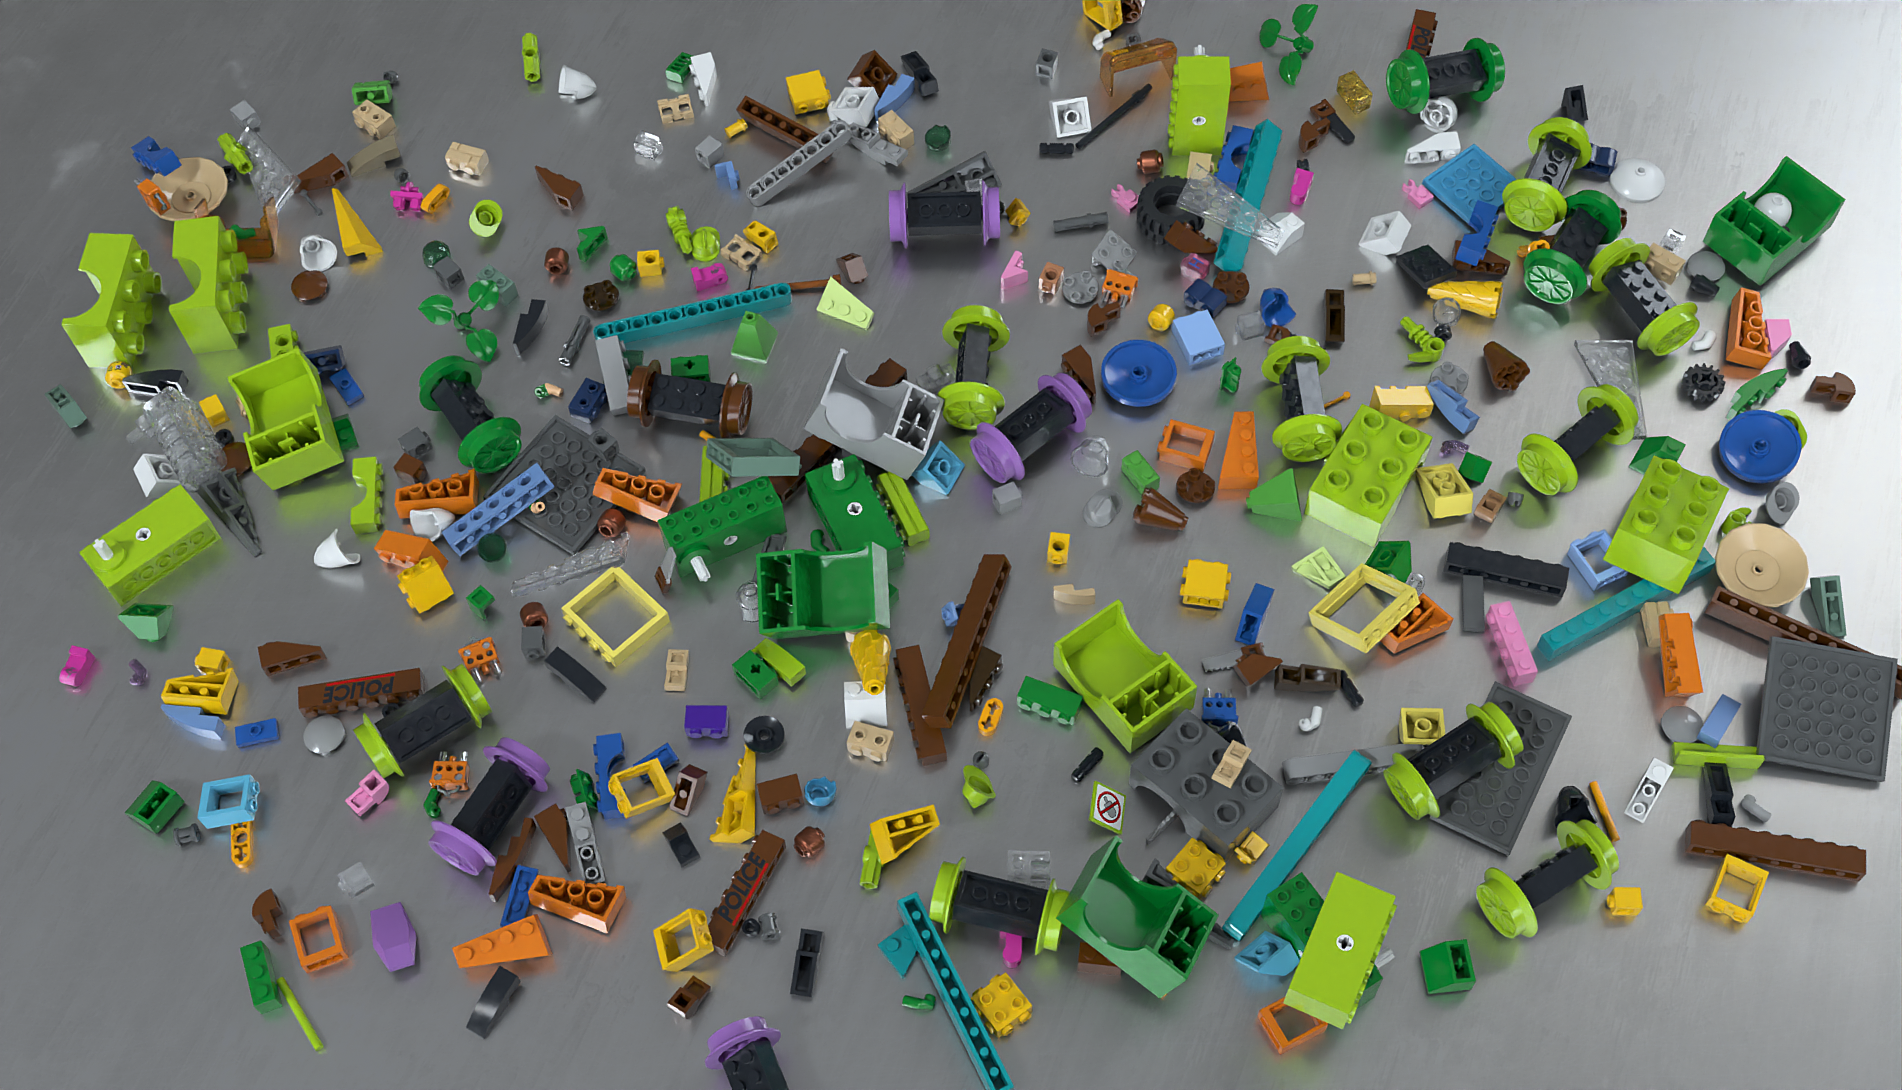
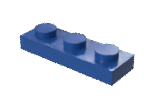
M517 865L500 923L501 928L526 918L530 904L528 891L539 873L538 869Z

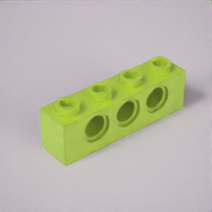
M290 324L268 328L271 359L299 348L296 345V341H299L298 333L296 330L293 331Z

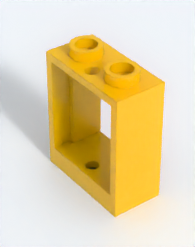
M1082 0L1084 14L1109 31L1123 24L1121 0ZM1098 2L1103 4V8L1098 5Z
M658 758L613 774L608 782L609 791L615 796L617 807L626 819L669 803L675 795ZM648 773L659 797L632 807L620 783Z
M1727 854L1720 863L1705 905L1711 907L1715 912L1731 916L1735 921L1748 923L1754 915L1769 872ZM1725 872L1755 885L1746 909L1716 897Z
M689 908L653 930L662 970L678 972L714 951L704 910ZM691 924L696 947L680 956L675 933Z

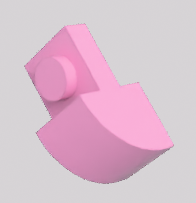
M375 770L358 783L360 787L345 800L360 817L375 803L379 805L389 792V784Z

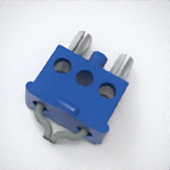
M1207 688L1204 689L1201 720L1217 731L1223 729L1231 722L1238 724L1239 716L1236 715V698H1232V690L1229 688V698L1228 688L1225 689V698H1222L1221 693H1215V698H1212L1211 689L1208 688V693Z

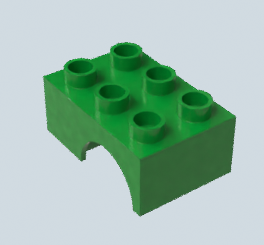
M1786 156L1757 192L1745 199L1746 192L1743 191L1714 215L1703 242L1761 286L1832 226L1846 199ZM1768 193H1779L1788 198L1791 203L1792 213L1785 226L1789 228L1790 233L1755 207V203L1760 197Z
M870 541L864 542L863 547L844 551L823 552L794 549L756 553L759 634L777 640L861 632L864 630L890 629L887 549Z
M1115 835L1090 856L1056 919L1158 998H1161L1188 979L1219 914L1179 883L1169 887H1160L1145 883L1133 876L1120 861L1118 847L1123 840Z

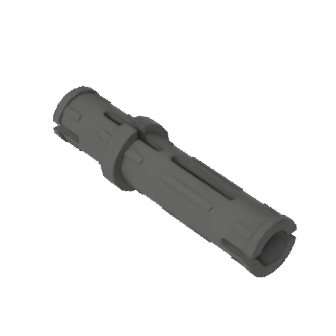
M1107 212L1098 214L1087 213L1085 216L1053 221L1055 232L1081 227L1092 228L1094 225L1109 223Z
M580 315L569 340L564 344V351L559 358L561 364L570 365L574 354L578 352L579 343L591 322L589 317Z

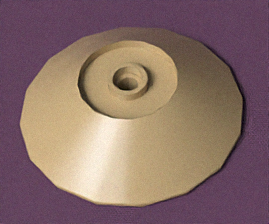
M201 157L179 159L182 166L165 177L155 173L151 179V182L159 186L166 195L171 208L161 216L152 208L150 210L160 218L173 222L196 219L208 215L220 205L227 193L228 179L223 168L214 161Z
M1747 523L1732 529L1720 541L1715 556L1717 574L1725 588L1765 607H1779L1793 601L1805 589L1809 575L1807 556L1798 541L1783 529L1766 523Z

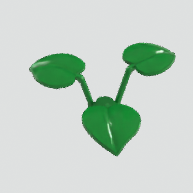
M1301 4L1293 13L1292 23L1295 25L1294 30L1301 37L1291 39L1279 35L1281 24L1276 19H1268L1261 26L1260 43L1266 48L1272 47L1278 37L1293 42V47L1297 50L1290 52L1289 56H1284L1279 65L1281 78L1290 85H1295L1301 70L1302 58L1299 54L1302 55L1303 52L1310 53L1314 47L1313 41L1303 33L1308 30L1318 9V5Z
M479 280L469 287V299L476 304L467 313L462 312L457 316L455 311L451 310L453 307L452 299L442 294L433 295L419 305L418 310L435 325L442 326L449 323L453 315L454 325L457 329H466L467 331L474 332L466 337V345L471 353L485 362L492 360L497 348L495 334L488 329L477 331L476 328H472L469 325L472 323L471 314L478 306L484 311H489L497 305L499 289L493 280Z

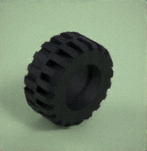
M1166 175L1164 178H1155L1154 182L1150 181L1146 184V187L1142 188L1138 196L1137 223L1139 228L1142 229L1144 235H1149V239L1157 240L1160 244L1168 243V245L1172 244L1165 240L1164 237L1176 220L1182 224L1187 222L1194 227L1192 229L1194 232L1196 229L1200 231L1204 226L1207 208L1204 192L1201 188H1198L1196 183H1191L1190 179L1185 177L1183 179L1177 175L1175 177ZM1164 205H1176L1183 208L1186 212L1177 216H1169L1161 213L1157 208Z

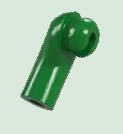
M234 224L229 228V230H234L236 238L241 241L257 236L254 227L244 230Z
M821 529L813 530L810 534L811 547L816 551H830L828 547L822 544L824 532Z
M431 788L423 804L427 815L431 818H437L441 813V808L436 803L440 792L434 788Z
M926 994L924 999L905 995L902 1004L914 1009H932L935 1006L936 997L932 994Z

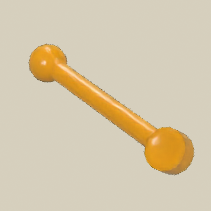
M1346 391L1342 396L1324 404V409L1343 399H1350V392Z

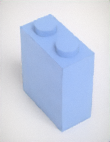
M1208 310L1197 311L1191 315L1181 316L1173 320L1172 332L1188 365L1224 355L1225 343Z

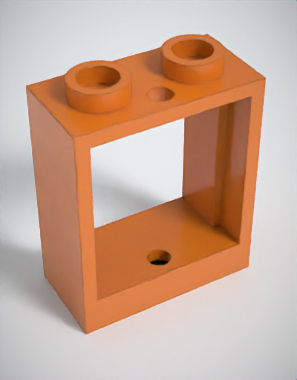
M1171 419L1169 425L1164 427L1162 434L1164 440L1159 441L1158 444L1159 460L1189 469L1197 468L1204 472L1214 442L1215 431ZM1172 433L1204 441L1199 456L1167 448Z
M331 905L318 907L311 913L299 914L295 919L289 920L300 964L306 973L349 958L337 914ZM329 919L336 945L306 956L299 929Z
M1285 997L1260 1009L1257 1016L1280 1055L1326 1031L1328 1026L1327 1022L1310 1015L1316 1027L1288 1041L1273 1017V1014L1288 1007V1005L1283 1003Z

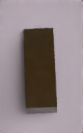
M1326 289L1324 292L1325 342H1345L1344 290Z
M1279 664L1275 670L1274 689L1316 692L1340 690L1341 688L1340 669L1301 664L1299 667Z

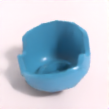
M825 776L808 781L804 787L807 801L814 806H826L836 796V782H830Z

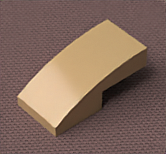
M1073 584L1053 586V598L1068 604L1091 605L1095 604L1094 588L1074 591Z
M668 650L667 672L664 683L665 691H685L689 650Z
M1233 740L1213 773L1212 779L1231 788L1252 749Z

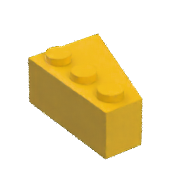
M1374 386L1369 407L1402 422L1418 417L1425 418L1431 415L1434 406L1427 386H1406L1405 389H1397L1396 386H1390L1389 389H1381L1380 386Z
M228 668L225 672L214 673L213 671L206 672L207 675L194 677V675L167 679L161 698L166 705L200 707L205 713L227 715L239 681L233 668Z
M934 804L884 817L869 824L881 864L883 865L894 860L919 839L940 825Z

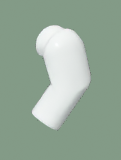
M1106 29L1094 37L1093 46H1095L1096 50L1104 48L1105 45L1102 41L1111 37L1110 31Z
M831 101L827 107L830 123L838 121V117L830 111L835 104L834 101Z
M1706 330L1702 340L1692 342L1693 351L1711 348L1716 340V333Z
M1314 706L1311 717L1305 718V720L1302 718L1299 721L1301 730L1309 732L1320 726L1323 711L1321 707Z

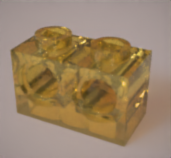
M1353 70L1339 76L1336 91L1353 113L1357 114L1369 109L1373 94Z

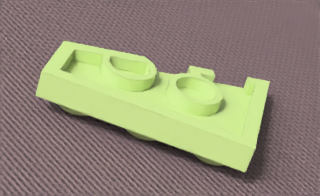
M830 276L817 311L868 330L875 313Z

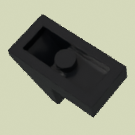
M1583 85L1565 88L1561 107L1566 106L1568 119L1575 122L1588 120Z
M681 822L662 832L681 867L700 858L697 849L689 837L688 831Z

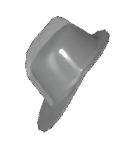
M1782 482L1768 492L1765 500L1767 512L1776 523H1786L1796 510L1800 500L1797 488L1792 483Z
M1110 489L1096 492L1083 509L1085 522L1093 527H1103L1109 524L1122 507L1121 496Z

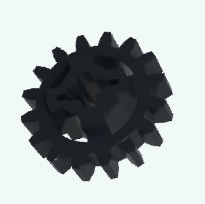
M1703 363L1702 367L1698 364H1695L1694 368L1690 366L1685 371L1681 384L1684 385V391H1689L1688 396L1694 395L1695 401L1701 398L1702 402L1705 399L1712 402L1713 398L1718 399L1720 394H1722L1726 381H1723L1724 375L1718 374L1719 369L1714 371L1713 365L1708 368Z

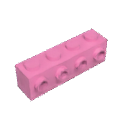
M1507 601L1490 605L1486 614L1487 623L1491 627L1493 638L1498 645L1500 656L1504 660L1507 674L1511 678L1513 686L1533 682L1538 670L1511 602Z

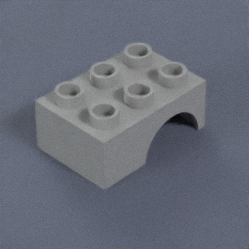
M841 348L824 374L803 429L816 435L818 438L824 439L849 451L851 454H855L883 468L887 472L908 480L926 456L944 399L904 379L899 384L891 387H876L864 383L849 370L846 363L848 351Z

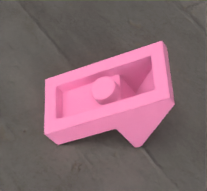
M1015 250L1001 276V289L1011 288L1028 282V271L1022 269L1024 265L1022 252Z

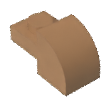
M1489 489L1478 503L1474 515L1492 524L1507 497Z

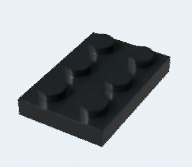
M1428 244L1396 256V263L1424 289L1457 277V270Z

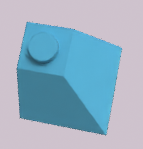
M939 440L927 450L926 456L911 475L920 484L947 495L965 464Z
M1264 931L1234 957L1236 961L1258 973L1286 976L1292 972L1300 962L1290 942L1267 931Z

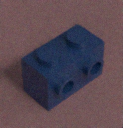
M341 345L304 352V355L317 368L318 374L329 369L330 371L341 370L346 363Z
M585 378L568 405L571 417L591 424L594 418L598 417L602 405L608 401L605 384Z

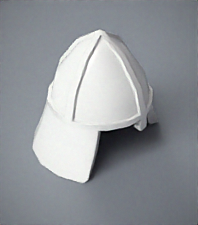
M563 65L559 79V93L573 94L571 99H583L597 89L594 81L589 76Z
M315 234L301 239L299 251L302 266L306 270L322 272L334 264L337 259V249L331 241Z
M440 508L410 511V522L415 536L430 539L432 542L443 537L442 532L454 524L455 515L448 510Z
M336 528L318 546L314 555V563L324 568L342 567L358 564L360 555L358 553L343 554L339 547L341 544L340 542L337 543L336 540L338 532Z

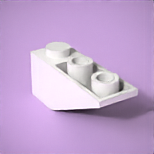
M711 52L691 57L692 64L689 65L691 75L695 74V77H693L695 86L700 88L698 90L699 98L704 100L705 106L709 105L717 77Z
M1457 131L1438 133L1407 150L1404 162L1450 161L1460 153L1461 149Z
M1653 757L1624 813L1644 823L1674 768Z

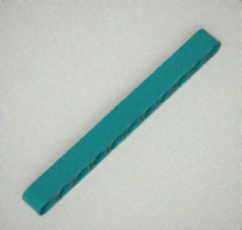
M787 283L773 284L599 324L594 328L593 333L595 340L617 335L620 341L623 340L624 344L743 317L745 311L760 313L786 307L792 302L791 288Z
M1356 750L1352 751L1222 926L1225 932L1239 942L1245 937L1261 915L1266 895L1285 883L1372 764L1370 759Z

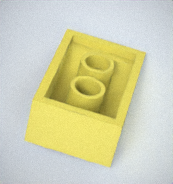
M1453 463L1420 467L1415 470L1426 506L1433 518L1461 516L1472 513L1473 492Z

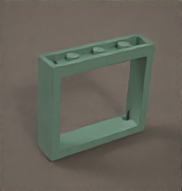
M707 438L706 457L732 477L799 475V469L802 466L800 464V456L774 438Z

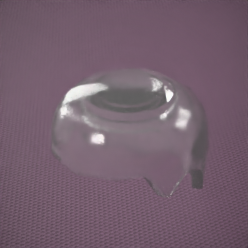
M1445 297L1439 299L1433 305L1434 322L1438 326H1455L1461 319L1459 303L1454 298Z

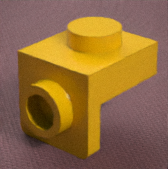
M1015 198L1005 210L1010 217L1008 222L1019 227L1026 222L1031 214L1019 198Z
M1252 831L1240 847H1236L1234 851L1238 853L1236 857L1245 865L1247 863L1255 864L1270 844L1256 832Z

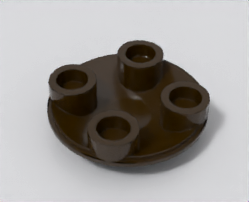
M604 280L584 287L583 302L592 310H607L613 307L619 300V291L610 280Z

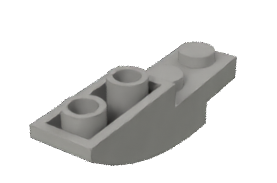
M854 122L849 126L852 133L849 142L877 162L884 165L891 163L898 166L908 156L906 149L881 139L879 133Z
M586 802L565 807L583 881L590 884L606 882Z

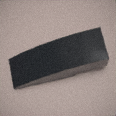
M917 51L900 56L909 76L914 77L915 86L923 97L939 91L937 79L930 72L929 65Z
M531 299L528 314L520 313L513 340V347L517 355L525 351L542 330L549 313L546 300Z
M173 369L146 371L125 377L122 380L128 392L163 397L166 390L184 393L189 381L183 370Z
M558 646L544 660L546 667L562 678L565 684L592 703L607 689L592 673Z
M1705 762L1704 783L1709 824L1721 823L1732 827L1736 816L1732 804L1734 794L1726 763Z
M801 928L790 994L812 997L824 938L823 931Z
M499 966L477 1002L466 1028L485 1039L509 1005L508 999L521 982L519 977Z

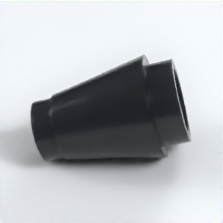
M1696 274L1690 284L1693 291L1713 297L1716 296L1720 289L1719 286L1703 274Z
M1799 341L1789 344L1792 365L1797 369L1807 368L1811 364L1809 353Z

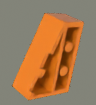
M1422 593L1418 597L1420 603L1388 632L1380 642L1395 654L1449 630L1454 618Z

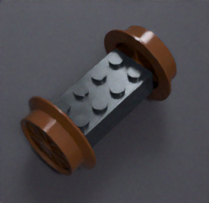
M654 359L648 366L637 365L633 370L627 393V411L630 417L640 419L643 427H649L654 417H661L719 427L721 438H729L731 434L742 436L747 429L751 415L753 390L751 383L740 381L739 375L735 372L730 375L726 384L662 374L660 362Z

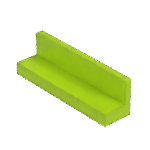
M1673 742L1672 744L1673 764L1704 766L1705 762L1726 763L1727 768L1758 769L1765 760L1764 755H1756L1757 747L1717 745L1715 749L1708 744Z

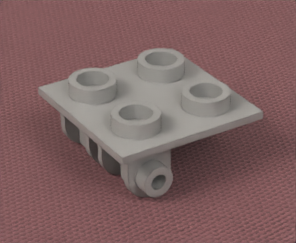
M1110 229L1091 254L1093 256L1092 264L1095 266L1102 264L1107 269L1115 271L1123 270V268H1127L1138 252Z

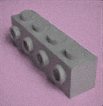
M617 335L595 340L610 411L614 416L628 413L627 393L631 375L628 376L627 369H630L628 359L624 358L623 354L626 351L624 341H620Z

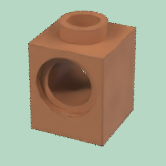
M1047 262L1039 277L1038 289L1055 295L1064 279V267Z

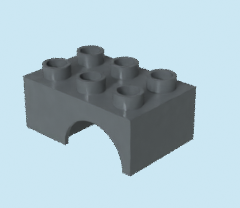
M1186 708L1131 764L1129 785L1134 789L1138 786H1144L1161 796L1179 815L1185 826V832L1195 840L1205 843L1208 850L1219 854L1226 863L1235 853V848L1240 847L1252 831L1255 832L1278 808L1284 787L1249 759H1247L1231 788L1213 780V773L1223 759L1230 743Z

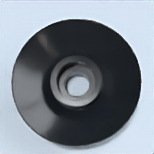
M759 716L752 719L746 725L743 737L746 746L750 750L759 754H768L781 746L785 733L782 724L776 718ZM768 736V739L762 740L761 737Z

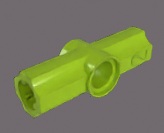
M525 33L522 37L525 79L535 82L540 78L537 35L532 33Z
M225 133L220 135L217 140L225 152L224 159L233 164L239 173L246 174L251 172L253 166L245 154L247 149L238 143L231 134Z
M870 830L868 845L865 846L863 853L860 886L874 889L878 888L881 870L885 864H881Z

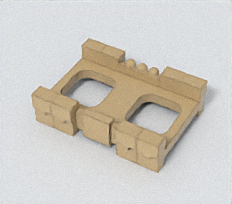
M689 94L678 96L679 99L673 98L672 100L669 99V101L667 98L657 100L663 124L673 122V119L694 117ZM688 104L690 110L680 112L679 106ZM672 108V114H662V109Z
M736 234L724 248L720 249L721 256L727 260L732 259V261L738 264V267L746 272L757 257L763 255L759 248L747 243ZM733 243L741 246L736 252L728 250ZM746 252H751L755 255L750 261L742 258Z

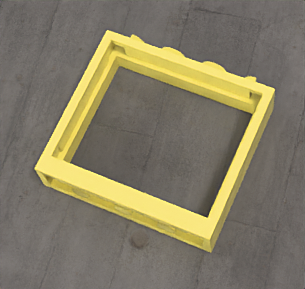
M1361 563L1308 613L1313 627L1367 653L1420 602L1415 588ZM1365 583L1397 597L1359 634L1328 619Z
M614 564L561 608L564 614L562 618L569 626L573 625L576 628L577 634L582 639L585 637L589 641L588 644L594 651L599 650L602 653V658L608 663L611 662L615 667L670 622L668 612L617 564ZM616 580L654 617L613 651L575 613Z

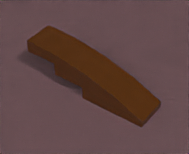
M524 817L520 837L511 836L507 856L498 855L489 890V896L493 902H498L511 885L517 865L522 866L536 830L533 818Z

